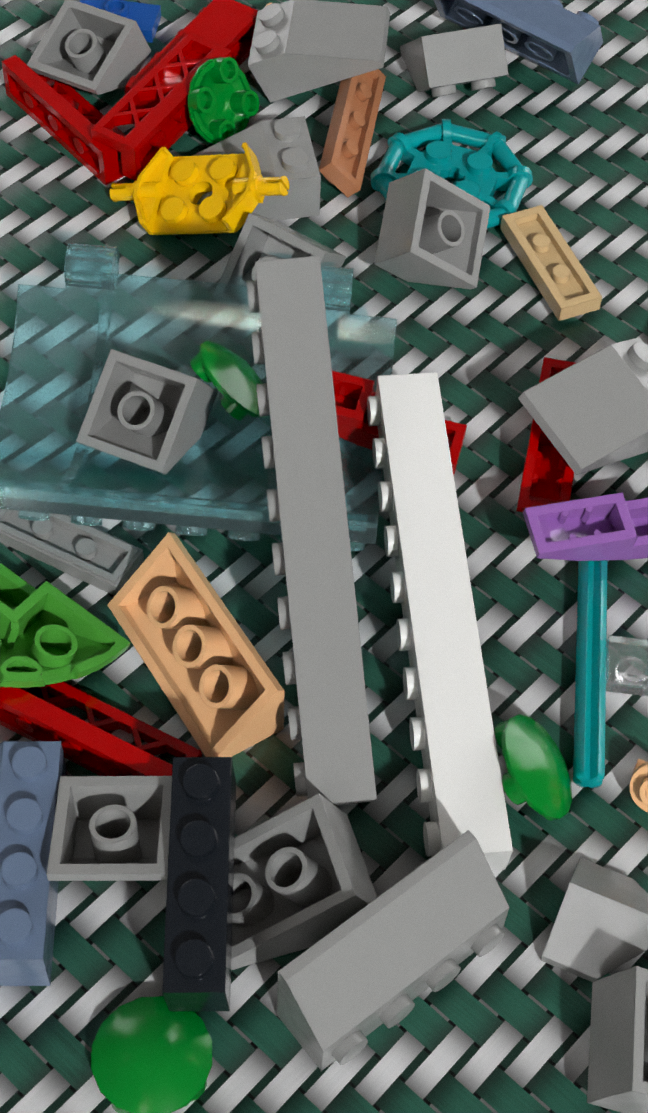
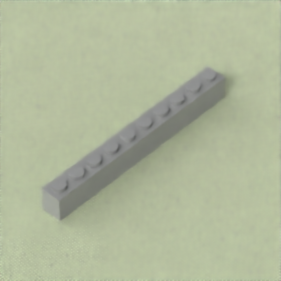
M320 255L255 262L257 280L246 281L249 312L260 313L262 331L251 332L254 364H265L267 383L256 384L260 417L270 416L272 436H262L265 469L275 468L277 489H267L270 522L281 521L283 541L272 543L275 576L286 575L288 596L277 597L280 630L291 629L293 651L282 652L285 684H297L299 706L288 707L291 741L302 740L304 762L293 763L296 796H308L309 799L320 793L334 805L375 802L377 794Z

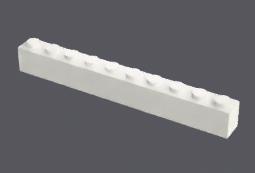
M434 372L377 376L375 396L367 397V416L369 426H377L379 438H373L372 444L373 462L375 469L383 468L385 481H380L378 484L379 507L381 512H389L391 526L384 527L385 552L387 557H395L397 571L390 573L391 597L393 603H401L403 619H397L396 622L397 643L399 651L408 650L410 667L403 668L404 695L406 700L415 701L417 717H410L409 721L410 741L413 751L421 750L424 767L416 771L417 794L420 803L428 802L431 822H424L423 825L425 852L427 857L434 856L469 830L477 839L491 870H505L513 848L438 374Z

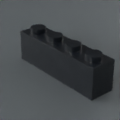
M173 757L162 986L164 999L169 1011L172 1012L230 1011L236 779L232 757Z

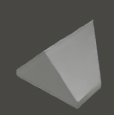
M580 858L542 954L541 961L593 982L648 950V893L634 879Z

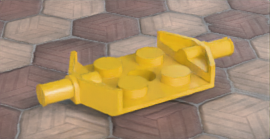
M246 142L242 143L241 146L245 153L173 157L166 147H161L138 175L137 180L133 183H112L111 187L113 189H110L109 192L113 202L134 201L139 223L149 235L236 233L244 225L248 214L253 212L258 203H263L265 196H287L289 180L286 176L263 177L258 159ZM212 191L211 196L206 197L201 204H197L202 195Z

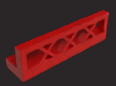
M189 32L91 128L93 140L121 152L123 176L134 181L137 180L138 175L161 147L169 149L193 125L189 116L187 99L190 82L197 68L208 59L219 57L232 58V50ZM191 50L205 55L203 59L184 60V57ZM179 75L183 77L179 83L160 84L164 77ZM158 99L159 103L155 107L138 110L135 108L141 101ZM134 125V128L125 137L111 131L115 126Z
M17 55L1 61L6 95L104 185L107 186L123 177L121 160L118 161L119 151L93 140L91 137V128L104 116L70 85L34 72ZM116 126L111 130V131L116 132V133H118V134H120V135H122V136H124V137L126 136V135H125L119 128H117Z
M65 682L38 687L41 689L43 699L21 688L0 687V725L31 741H61L64 758L99 776H172L173 765L154 755L167 752L175 757H202L201 750ZM48 693H50V694H52V695H54V696H56V697L49 698ZM76 706L86 711L88 722L68 713L63 708ZM94 716L102 720L95 722ZM122 729L132 734L135 746L108 732ZM140 739L148 742V744L142 745Z

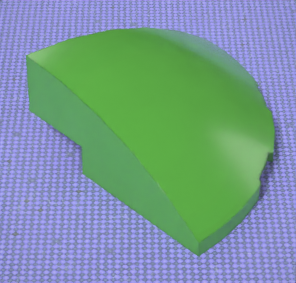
M0 563V687H44L49 684L79 679L100 670L117 659L129 648L131 642L48 581H45L39 588L35 589Z

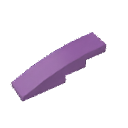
M622 492L528 507L523 511L536 557L539 559L601 561L648 558V497L625 501Z

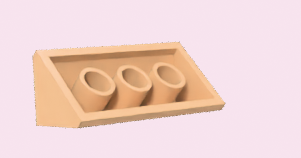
M168 532L107 606L205 757H232L284 729L285 691L175 533Z

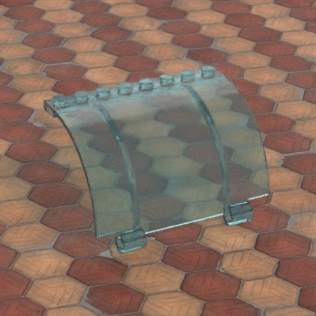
M69 243L67 246L64 265L65 288L18 284L12 352L0 410V509L19 510L18 518L33 521L50 520L51 513L71 515L70 522L77 525H102L104 518L123 520V528L130 530L151 531L155 529L156 523L176 525L175 532L182 535L204 536L207 535V528L228 530V538L235 540L257 541L261 533L281 535L280 542H283L281 521L270 522L267 489H277L275 468L265 469L262 449V436H272L270 416L258 418L248 414L242 421L233 418L221 404L223 394L212 382H206L194 372L190 364V360L199 353V346L205 341L216 342L239 355L257 373L263 384L267 383L265 364H254L251 332H261L262 328L260 313L249 312L247 285L119 274L118 247ZM321 266L332 371L374 380V392H376L377 376L392 375L397 318L350 314L354 268ZM111 349L198 378L218 391L201 438L166 475L76 442ZM339 437L351 551L365 550V543L376 544L379 515L378 484L382 481L383 468L375 469L373 450Z

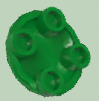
M219 57L208 59L197 68L190 82L187 99L189 116L196 132L206 142L216 144L244 130L250 120V116H254L259 110V97L255 91L250 89L244 72L238 67L234 58Z
M205 341L199 346V353L190 360L191 367L201 379L206 382H212L223 394L221 404L228 414L239 421H242L248 414L252 417L266 418L267 416L260 417L256 384H263L257 373L245 360L230 349L216 342Z
M521 714L497 724L494 734L498 745L502 749L508 771L502 777L503 788L508 798L516 805L527 802L532 809L549 821L558 820L569 813L572 803L571 779L566 762L557 744L545 728L533 718Z
M164 996L139 997L119 1006L101 1023L92 1044L91 1071L100 1093L110 1101L112 1108L117 1113H172L199 1099L206 1089L207 1078L212 1068V1039L203 1019L194 1011H169Z

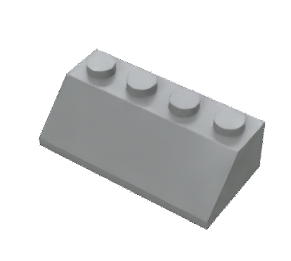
M469 830L278 971L277 1016L321 1071L335 1060L340 1065H344L352 1060L367 1045V1035L383 1023L387 1028L398 1024L413 1010L415 1003L412 1000L429 987L433 992L444 988L458 975L461 970L459 964L474 952L478 957L486 955L504 938L505 932L503 927L509 911V905L475 836Z

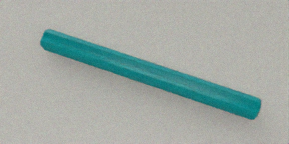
M608 560L578 561L573 781L579 787L598 788L602 785V780L605 777Z

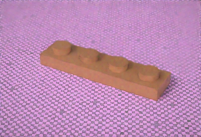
M379 69L340 81L319 171L330 184L335 185L347 198L361 190L386 76Z

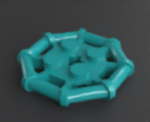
M441 119L439 124L407 134L396 132L388 139L387 151L379 167L370 176L372 188L380 192L385 201L389 182L425 168L445 180H456L453 185L491 206L487 229L501 225L503 215L517 212L525 190L533 182L532 171L530 168L523 166L506 144L505 135L498 131L490 134L452 124L451 119ZM452 142L475 147L479 150L475 151L468 148L453 145ZM426 146L424 151L420 152L417 150V148ZM494 158L497 159L506 172L495 171L492 167ZM400 161L410 166L407 173H395ZM495 191H506L503 199L498 201L493 198Z

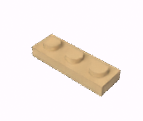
M542 205L502 216L501 231L558 321L600 309L602 295Z

